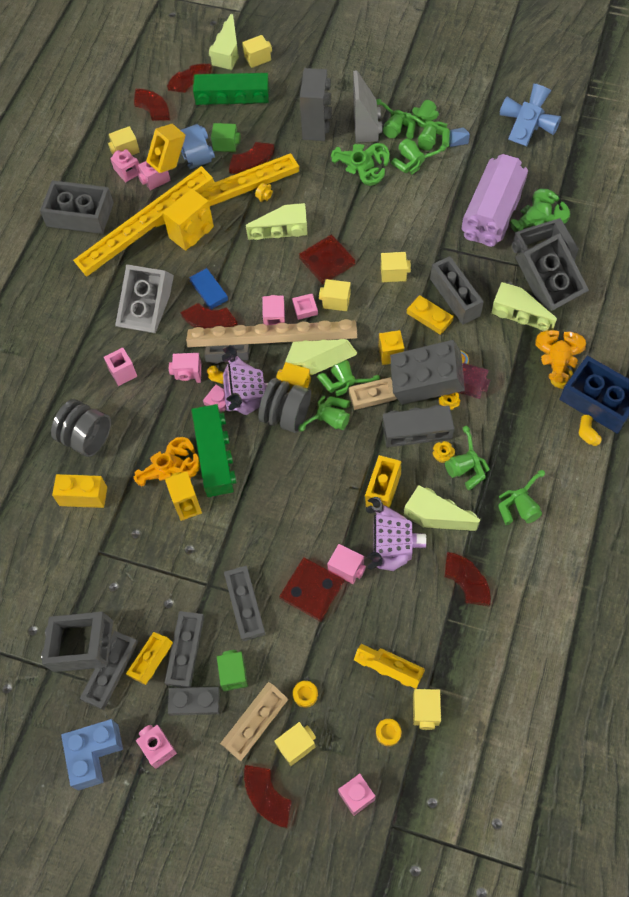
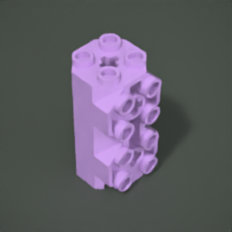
M502 154L495 160L494 158L489 160L463 218L462 230L465 232L464 237L467 240L479 242L489 247L503 240L513 210H516L528 174V169L526 167L523 169L520 166L522 162L518 158Z

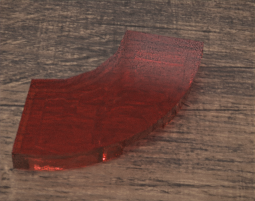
M196 64L189 66L190 69L183 72H177L168 82V91L186 93L188 88L194 84V74H211L212 64Z
M146 89L135 90V107L147 110L152 121L170 120L168 105L160 95Z
M255 142L249 151L242 154H233L229 173L238 174L266 163L274 152V144Z
M197 303L180 312L181 317L195 328L201 327L206 329L216 326H223L225 328L238 325L227 307L220 310H210Z
M447 552L444 577L454 580L461 586L465 594V603L490 607L491 595L485 577L468 559L458 554Z
M245 765V788L252 805L267 821L287 829L292 801L282 797L274 789L271 782L270 769Z

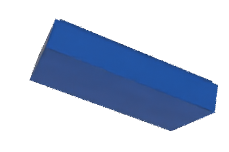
M207 268L189 277L190 282L210 310L228 301V296Z

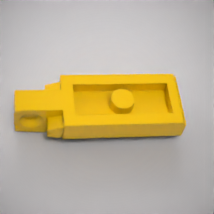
M360 644L354 658L359 664L368 666L381 675L394 678L403 685L411 686L417 689L425 671L424 668L380 648L376 651L363 644Z

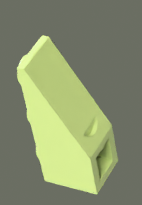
M232 14L224 22L221 32L217 34L216 41L209 49L212 65L230 70L233 69L239 58Z
M305 203L284 205L246 224L248 240L307 235Z
M501 282L491 314L497 315L500 318L517 321L520 324L530 325L542 331L554 329L557 318L524 289Z
M347 339L304 340L292 343L285 362L310 369V375H314L355 356L357 351Z
M418 486L404 507V517L426 528L476 531L480 523V519L477 518L476 514L469 510L464 511L457 507L452 500L437 496L432 489Z

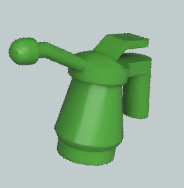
M376 99L377 105H382L391 113V117L384 124L383 133L385 136L395 138L399 135L403 124L408 127L407 138L412 139L416 122L411 118H406L407 112L393 111L381 99Z
M411 113L406 114L407 119H414L424 126V130L418 137L419 148L426 151L431 150L436 142V134L442 135V145H445L446 148L449 147L450 130L447 128L446 123L439 121L423 122L416 116L411 115Z
M406 138L400 143L398 149L401 151V155L410 160V162L404 164L399 159L394 158L391 164L402 172L407 173L410 171V174L413 175L420 169V165L424 162L425 158L445 151L446 146L442 145L437 151L424 154L420 152L415 141Z
M348 360L331 366L330 370L339 382L333 384L325 373L317 376L329 392L336 391V397L345 394L348 387H352L355 383L380 380L379 375H375L371 379H356L352 375Z
M322 396L317 403L318 410L316 415L300 424L298 430L304 431L305 426L315 419L324 420L333 428L344 430L349 422L350 414L342 409L331 406L347 409L350 401L330 396L325 402V396Z
M464 426L463 431L468 436L469 451L467 454L450 457L449 460L445 461V467L452 478L460 477L471 468H474L476 475L465 482L466 488L471 490L486 478L485 473L490 469L486 461L478 457L477 453L473 451L470 428Z
M538 471V474L534 475L524 488L516 491L508 490L499 496L502 502L498 507L505 525L513 522L508 507L514 503L520 517L526 523H532L542 515L540 506L528 495L527 490L537 478H542L545 475V471Z

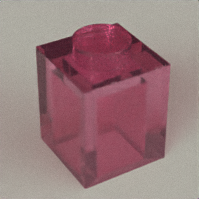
M463 363L465 391L458 393L480 399L482 392H487L491 381L487 379L489 370Z

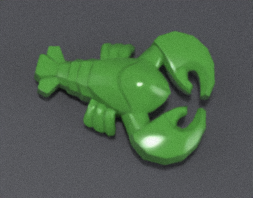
M375 143L365 151H363L365 146L363 144H354L353 151L343 152L340 147H336L332 151L331 158L334 164L340 160L348 165L346 168L347 172L355 174L357 170L361 181L368 186L378 184L385 175L384 168L380 172L379 167L373 168L374 161L372 156H374L379 164L382 163L381 157H383L384 166H387L390 158L388 147L382 143Z
M539 189L533 194L532 207L526 205L520 210L524 214L520 220L512 219L510 221L511 228L514 232L523 230V228L537 226L559 218L565 224L570 218V209L561 201L560 206L556 205L554 215L551 214V204H554L555 201L558 202L559 197L552 190Z

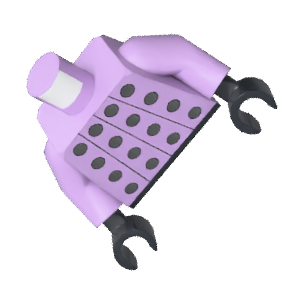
M230 345L223 349V352L226 354L222 355V360L229 362L223 373L226 411L236 410L247 415L260 407L261 399L268 383H264L263 372L243 362L237 356L235 347Z
M372 497L368 499V502L372 503L373 506L366 507V511L370 514L376 512L377 515H374V552L366 556V559H371L373 562L368 564L367 567L369 570L377 567L394 571L412 559V548H426V534L412 533V521L407 520L404 516L383 505L380 498Z

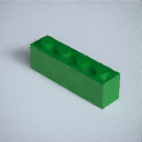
M268 73L194 74L193 94L195 104L269 103Z
M218 404L193 408L191 410L207 497L233 493V484L237 482L235 471H230L229 464L233 463L231 450H226V444H230L228 432L223 431L222 425L226 424L224 411H219Z

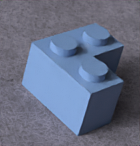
M110 719L61 734L70 786L77 790H82L104 783L99 757L123 750L118 724Z

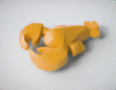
M546 330L540 332L536 337L535 345L546 353L541 356L542 364H551L553 373L549 374V379L555 382L568 381L569 375L565 374L567 366L576 368L578 359L574 356L586 349V340L578 333L564 332V341H557L559 331Z
M175 438L170 441L165 453L161 454V451L150 457L153 464L145 468L144 471H135L134 480L138 485L144 486L148 479L163 481L177 472L183 473L187 471L189 478L194 477L200 469L199 456L195 453L194 445L188 438ZM185 449H189L192 453H194V454H193V461H192V459H191L190 457L186 458V459L183 461L181 458H179L178 456H175V455H179V456H187V455H189L188 451L185 450Z

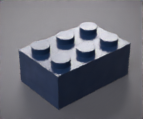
M587 355L564 386L559 400L584 415H590L593 420L618 434L629 419V379Z

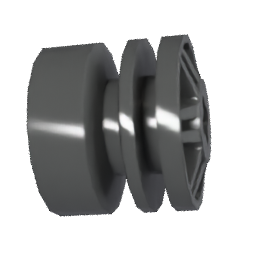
M277 378L271 379L261 399L259 421L266 424L269 422L272 426H276L280 421L281 429L297 433L299 431L298 426L304 422L309 409L311 390L299 385H294L290 390L288 382L283 381L281 383V380Z
M72 399L66 402L56 414L51 428V436L58 443L72 447L74 451L86 457H91L105 443L110 432L111 419L109 415L97 409H91L89 405L79 400Z

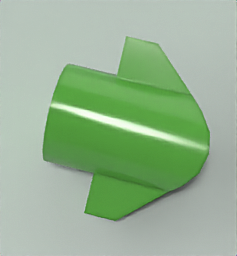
M425 100L420 108L414 107L412 110L413 115L423 122L432 121L439 116L438 111H435V103L430 100ZM417 122V124H418L420 127H424L422 124H420L419 122Z

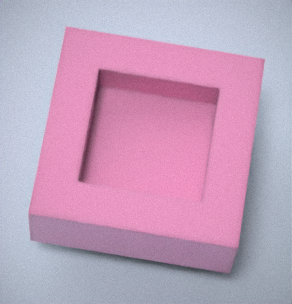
M313 294L292 298L298 320L318 315Z
M215 385L203 400L204 405L218 404L219 411H225L224 389Z

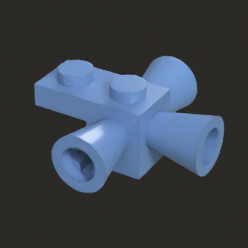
M533 84L530 102H524L523 105H520L508 96L505 98L501 106L500 115L517 118L508 140L527 147L533 131L537 130L538 127L543 128L552 135L555 134L560 124L561 116L544 114L545 111L541 108L551 92L550 89Z

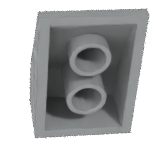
M353 71L356 143L378 141V134L382 133V121H378V119H381V109L377 107L376 98L359 72Z
M126 264L115 326L156 333L170 297L174 275L164 270Z

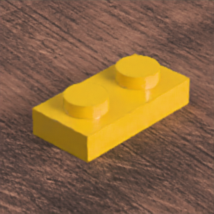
M420 295L407 308L408 315L440 335L452 323L454 317Z
M153 632L126 674L146 685L154 675L162 659L167 655L173 642L169 638Z

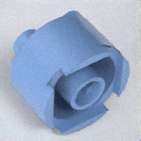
M195 124L180 130L186 135L181 152L184 160L187 159L188 163H190L187 165L189 170L211 162L212 158H215L212 147H209L205 139H208V135L204 127Z

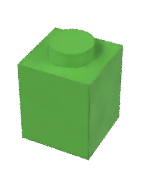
M213 123L211 134L213 151L236 152L237 144H240L241 135L240 132H237L236 124Z
M228 650L223 652L221 656H217L220 685L223 691L248 687L242 652Z

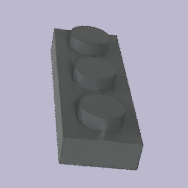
M247 565L225 571L224 575L242 642L266 635Z
M179 611L165 678L167 686L191 688L204 621L203 614Z
M114 631L110 642L108 667L95 668L80 700L101 710L105 709L138 644L136 639Z

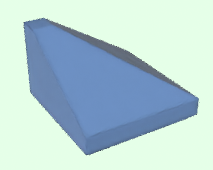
M465 128L450 130L449 146L468 144L469 132Z

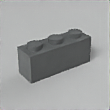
M449 256L432 264L430 280L462 325L480 317L483 300L453 259Z
M435 405L431 408H412L409 411H390L383 414L382 425L386 448L453 439L454 425L450 406Z

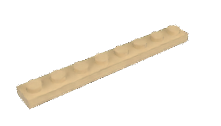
M347 319L339 322L320 321L319 323L237 325L225 328L223 326H216L206 329L196 327L188 329L186 341L187 347L297 342L304 340L357 338L356 321Z

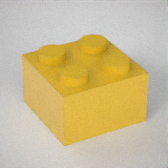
M192 188L162 212L169 238L185 251L195 245L201 237L209 233L214 227L209 201Z

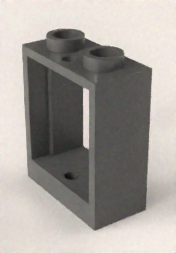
M561 218L515 232L514 241L512 242L514 253L519 255L528 250L526 245L560 233L574 262L579 250Z
M104 612L49 617L48 626L45 629V645L41 653L42 665L53 672L108 667L113 620ZM92 626L88 654L59 656L63 629Z

